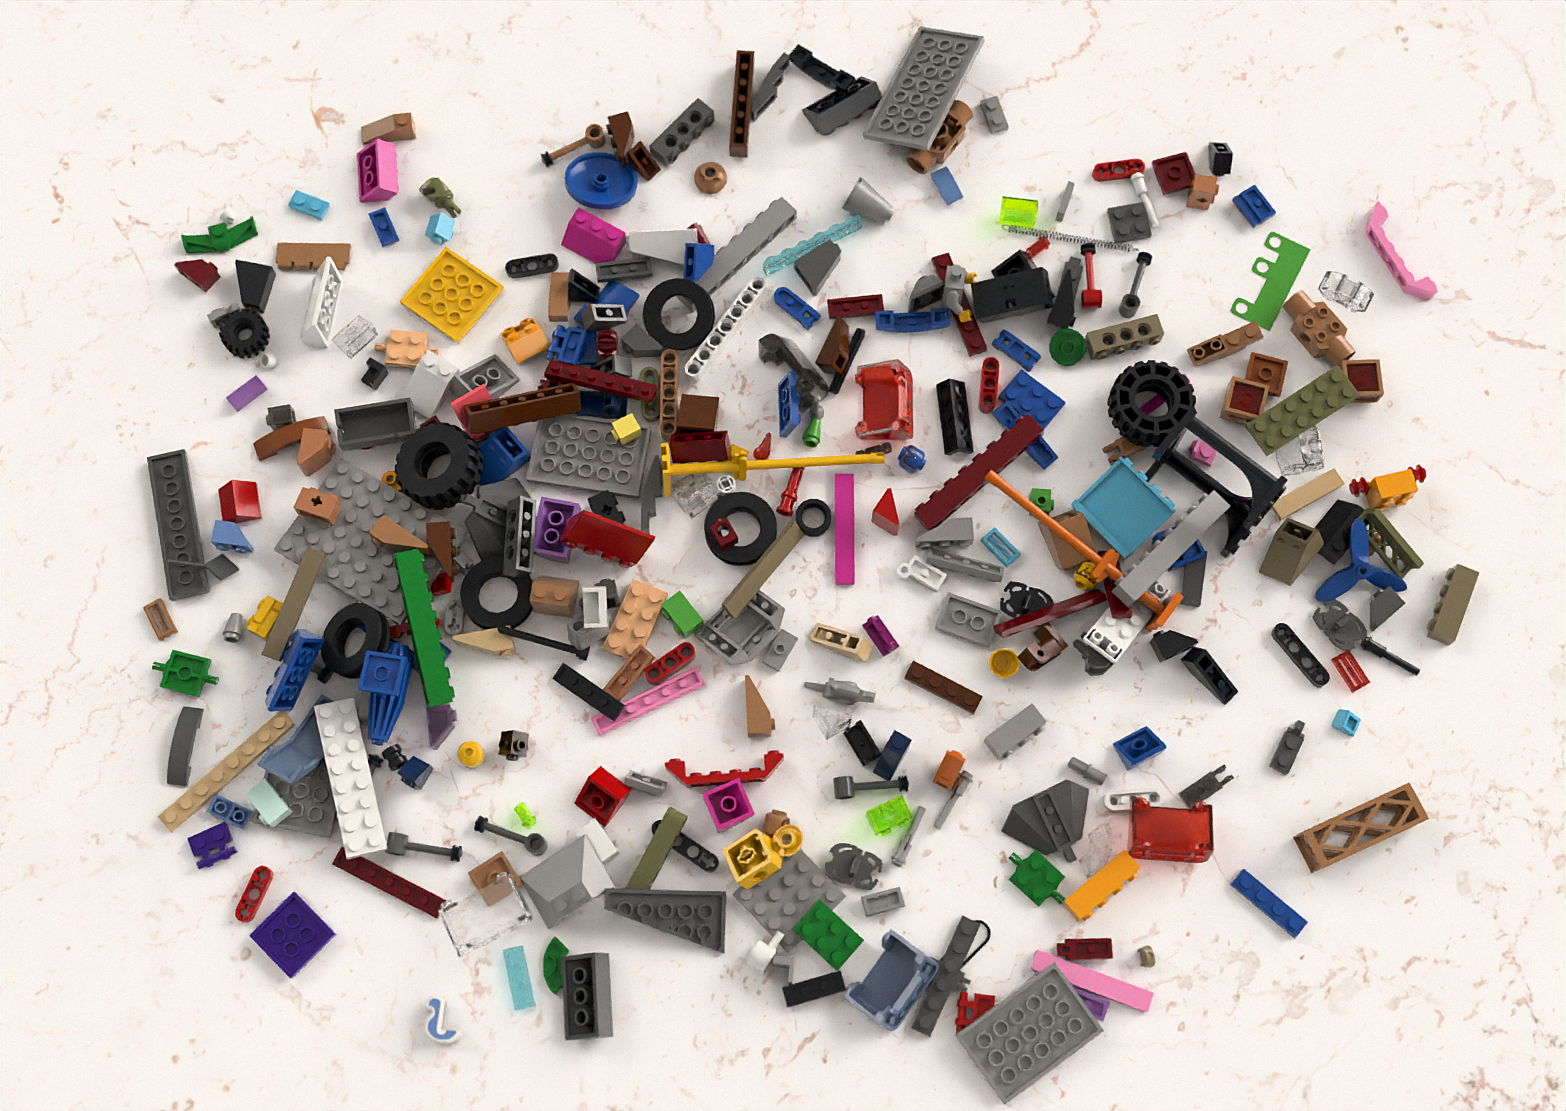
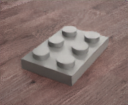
M948 592L935 629L990 649L995 635L993 626L999 623L1003 611Z

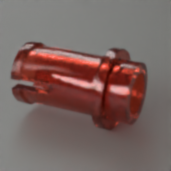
M1045 236L1039 237L1037 242L1026 249V252L1029 253L1031 258H1034L1044 249L1047 250L1050 242Z

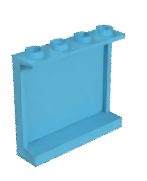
M1120 456L1119 460L1078 500L1075 499L1071 503V506L1076 511L1084 513L1086 521L1126 560L1176 511L1173 508L1175 504L1168 497L1164 499L1160 495L1162 491L1155 484L1151 486L1146 481L1148 478L1142 471L1137 473L1132 468L1134 464L1127 457L1123 459Z

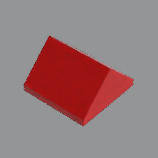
M231 480L218 489L222 521L234 522L236 524L262 518L256 482Z
M888 488L873 509L871 522L889 534L897 536L900 524L892 489Z

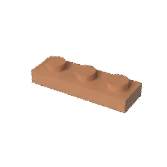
M639 644L603 690L621 701L656 656Z

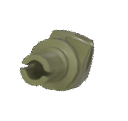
M432 177L419 188V192L425 197L428 195L429 201L435 202L436 208H445L452 218L457 217L453 210L458 215L462 212L452 201L453 193L440 178Z

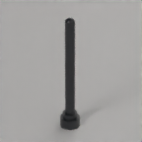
M499 626L497 629L501 634L576 654L575 656L583 661L587 660L590 646L584 650H578L573 645L513 628Z

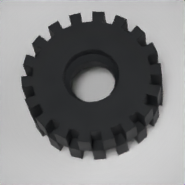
M237 309L234 310V315H231V313L227 314L228 319L224 318L222 320L224 326L220 325L219 327L221 331L219 336L226 349L232 355H238L243 359L244 355L247 358H252L251 354L258 356L259 350L263 352L265 350L264 345L268 346L269 344L267 338L270 339V330L260 314L255 313L251 309H249V312L246 309H242V312H239ZM242 330H252V335L248 339H239L238 335Z

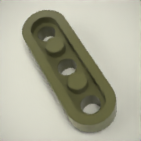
M645 367L640 372V381L658 385V391L652 404L641 401V412L646 421L653 422L660 417L659 375L655 368ZM648 376L653 377L651 380L646 379ZM649 411L655 412L653 415L648 414Z

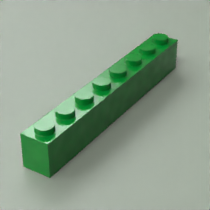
M419 549L395 553L393 559L427 708L453 702L452 698L455 697L453 686H449L448 679L451 676L449 668L445 667L444 664L446 653L444 648L440 646L442 636L440 629H437L435 621H438L437 613L435 610H432L431 606L433 596L432 592L428 591L426 584L429 583L427 572L423 571L422 564H425L423 553H419Z

